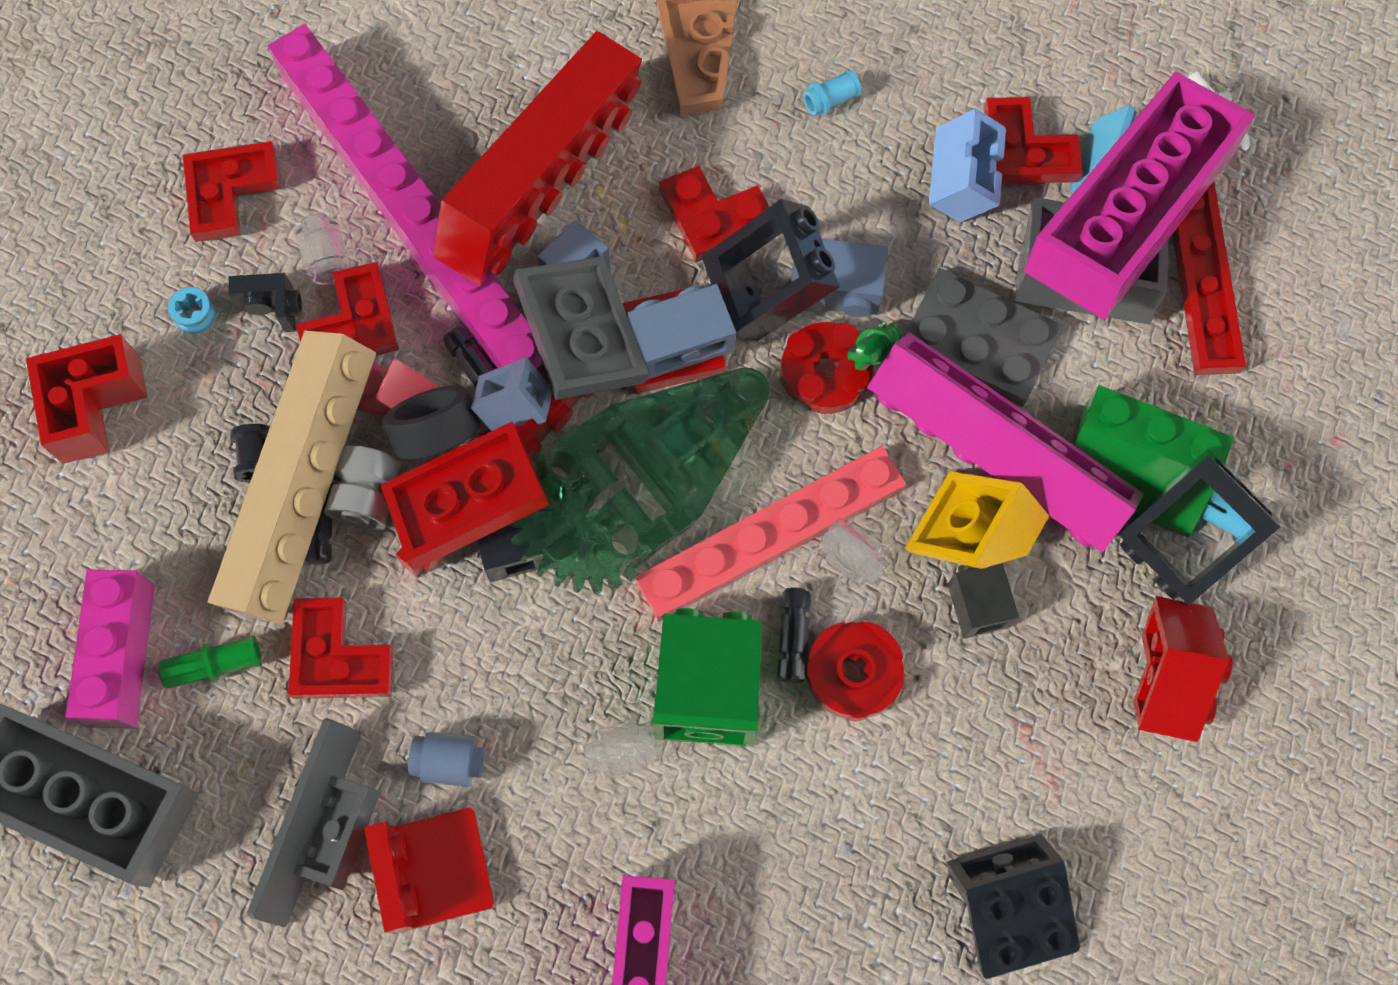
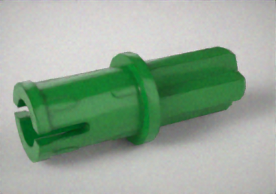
M882 322L875 328L863 331L858 336L856 345L850 348L847 354L849 360L855 361V369L865 370L870 365L883 363L894 344L901 339L899 328L893 323H889L886 327V322Z
M249 636L243 640L214 647L210 643H206L203 645L202 650L160 661L158 663L159 679L163 687L168 689L208 678L212 682H216L219 680L220 675L253 666H261L262 656L260 647L255 636Z

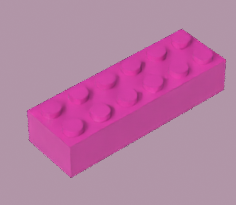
M1175 71L1038 234L1023 272L1105 321L1234 156L1255 114Z

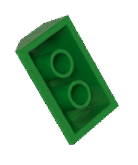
M1098 385L1083 407L1070 443L1144 493L1138 507L1132 514L1133 516L1207 449L1225 465L1234 437ZM1201 478L1159 515L1152 524L1189 537L1214 490Z

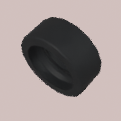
M461 385L434 388L410 397L390 409L383 417V426L395 454L402 459L415 460L448 451L472 437L480 428V421L476 413L471 409L473 400L469 390Z

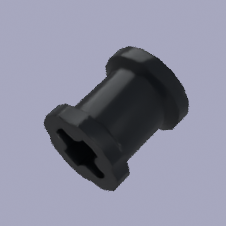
M243 424L231 429L230 440L236 444L237 466L233 467L235 480L251 482L270 426L265 424Z

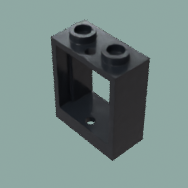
M780 199L701 256L711 285H718L735 328L736 338L759 341L840 288L834 273V260L824 247L818 231V218L809 206ZM783 233L799 278L761 303L745 259Z
M1207 449L1124 524L1119 533V536L1123 539L1120 546L1135 563L1141 565L1145 561L1158 574L1154 578L1155 582L1171 599L1175 600L1180 596L1190 605L1278 530L1280 523L1278 517ZM1202 478L1252 529L1189 582L1140 532Z

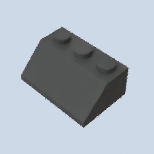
M1034 197L1031 203L1018 263L1015 301L1094 315L1023 272L1038 234L1065 203ZM1169 239L1108 318L1151 324L1167 293Z

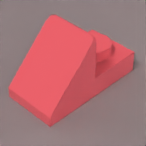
M392 359L389 368L373 363L357 410L383 418L390 409L402 401L440 386L399 360Z

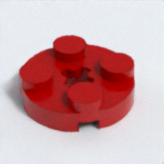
M818 322L803 327L788 338L781 358L780 376L787 394L796 401L798 399L802 404L808 405L811 411L832 414L851 408L860 399V396L866 391L870 382L873 365H870L865 370L855 369V361L848 359V350L856 345L859 336L857 329L848 323ZM820 359H829L838 365V367L834 368L833 376L826 377L823 370L816 371L814 366L820 364Z
M861 621V623H837L824 630L813 643L808 655L806 681L809 684L813 697L826 711L850 721H862L865 718L877 716L885 711L901 692L904 684L902 651L894 637L884 628L874 623ZM847 659L852 663L857 662L859 659L863 660L867 664L863 672L868 678L862 682L859 679L848 680L844 676L847 669L842 663Z

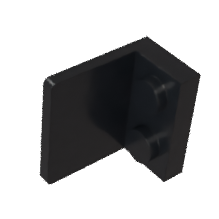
M1042 834L946 861L950 880L967 905L979 969L985 979L1070 955L1080 950L1065 861Z

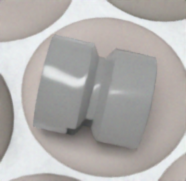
M345 446L335 471V475L340 480V483L334 484L330 488L324 509L325 515L337 522L366 530H383L386 528L390 511L381 484L400 476L403 466L401 461L388 453L373 448Z

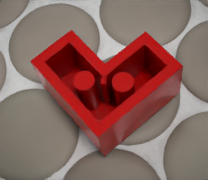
M122 334L26 358L41 446L62 464L110 452L102 409L148 397L140 356Z
M1155 596L1142 633L1147 664L1133 701L1139 730L1198 742L1205 724H1212L1217 710L1216 694L1220 684H1227L1233 667L1232 655L1227 654L1224 644V629L1219 627L1213 607L1194 603L1188 605L1184 601Z

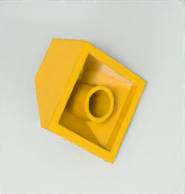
M949 471L905 548L909 553L983 569L1027 556L1049 515L1023 483Z

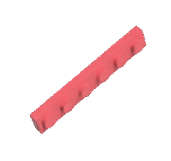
M882 445L635 576V581L659 622L663 620V614H674L675 609L685 608L896 495L903 491L907 484Z

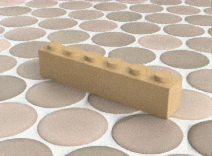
M304 331L207 603L244 616L279 625L283 624L376 352L344 334Z

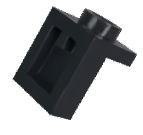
M285 273L229 276L228 293L240 311L253 315H264L275 309L276 318L284 331L295 332V317L302 316V297L300 290L293 288Z

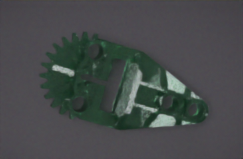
M738 368L615 403L556 440L545 456L540 452L537 453L533 458L537 467L535 471L549 505L507 525L522 529L521 532L512 538L513 545L529 544L530 546L521 559L524 562L539 558L541 563L536 573L539 577L551 569L555 570L554 586L559 587L567 576L571 577L575 593H579L582 590L585 580L589 581L594 594H599L602 591L603 579L607 581L613 590L618 589L622 585L620 576H624L630 582L635 580L638 576L636 569L646 563L669 542L683 535L703 515L769 398L770 385L766 377L760 371L753 368ZM705 416L709 417L714 423L708 421ZM609 443L612 444L666 511L652 521L625 487L608 498L600 510L592 509L589 511L619 480L600 457V454L605 451ZM552 467L562 469L568 478L558 476ZM612 542L621 543L626 548L628 554L620 553L615 549Z

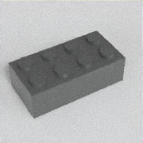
M0 703V824L129 884L150 888L200 793Z

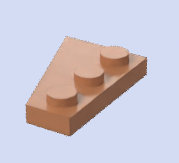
M656 0L680 115L723 109L738 0Z

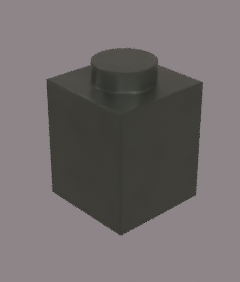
M1003 563L983 569L966 565L958 567L959 572H955L947 585L963 639L1010 628L1019 618V614Z

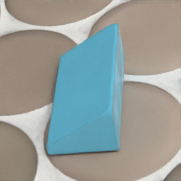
M1129 105L1104 115L1093 122L1081 156L1083 174L1079 182L1072 183L1070 188L1072 193H1074L1134 121L1137 112L1135 111L1136 107Z

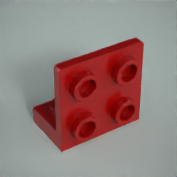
M469 807L395 827L386 822L364 827L385 933L399 934L490 910L495 906L477 817L473 808Z

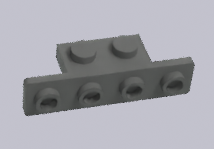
M325 718L322 721L280 830L274 840L273 848L259 883L255 888L247 911L248 917L281 927L287 926L305 878L344 890L365 835L364 827L368 826L381 791L344 779L360 739V732L332 719Z

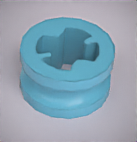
M186 287L176 291L168 304L170 316L177 326L187 333L195 334L207 330L213 324L216 317L214 305L209 300L207 294L199 288ZM193 303H197L201 311H194L192 317L187 318L183 310H191Z

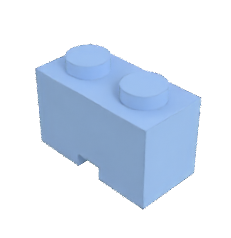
M975 108L936 128L929 205L960 223L1000 206L1002 173L996 170L997 161L1004 158L1006 127Z

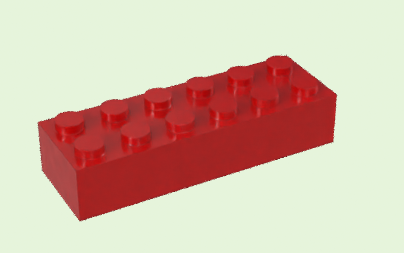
M596 30L441 200L433 257L479 287L492 273L499 275L508 264L512 255L511 250L516 244L524 245L528 242L537 227V220L543 213L549 216L560 202L564 188L567 185L574 187L581 179L586 169L587 161L591 157L598 159L606 149L611 133L614 130L620 133L627 125L633 112L628 107L629 103L635 97L641 85V80L637 76L642 58Z

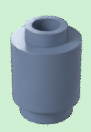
M427 732L426 736L415 735L409 752V776L420 777V781L424 783L470 787L473 777H482L485 748L477 747L476 736Z

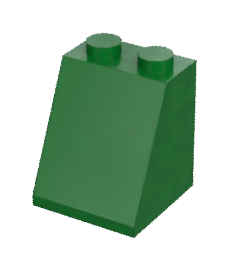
M677 608L674 610V614H663L653 717L654 740L742 747L753 746L758 727L762 621L752 620V615L743 612L723 613V618L703 617V611L693 608Z

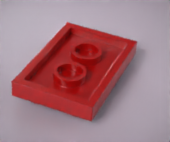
M513 421L381 484L406 560L414 570L549 505L523 440Z

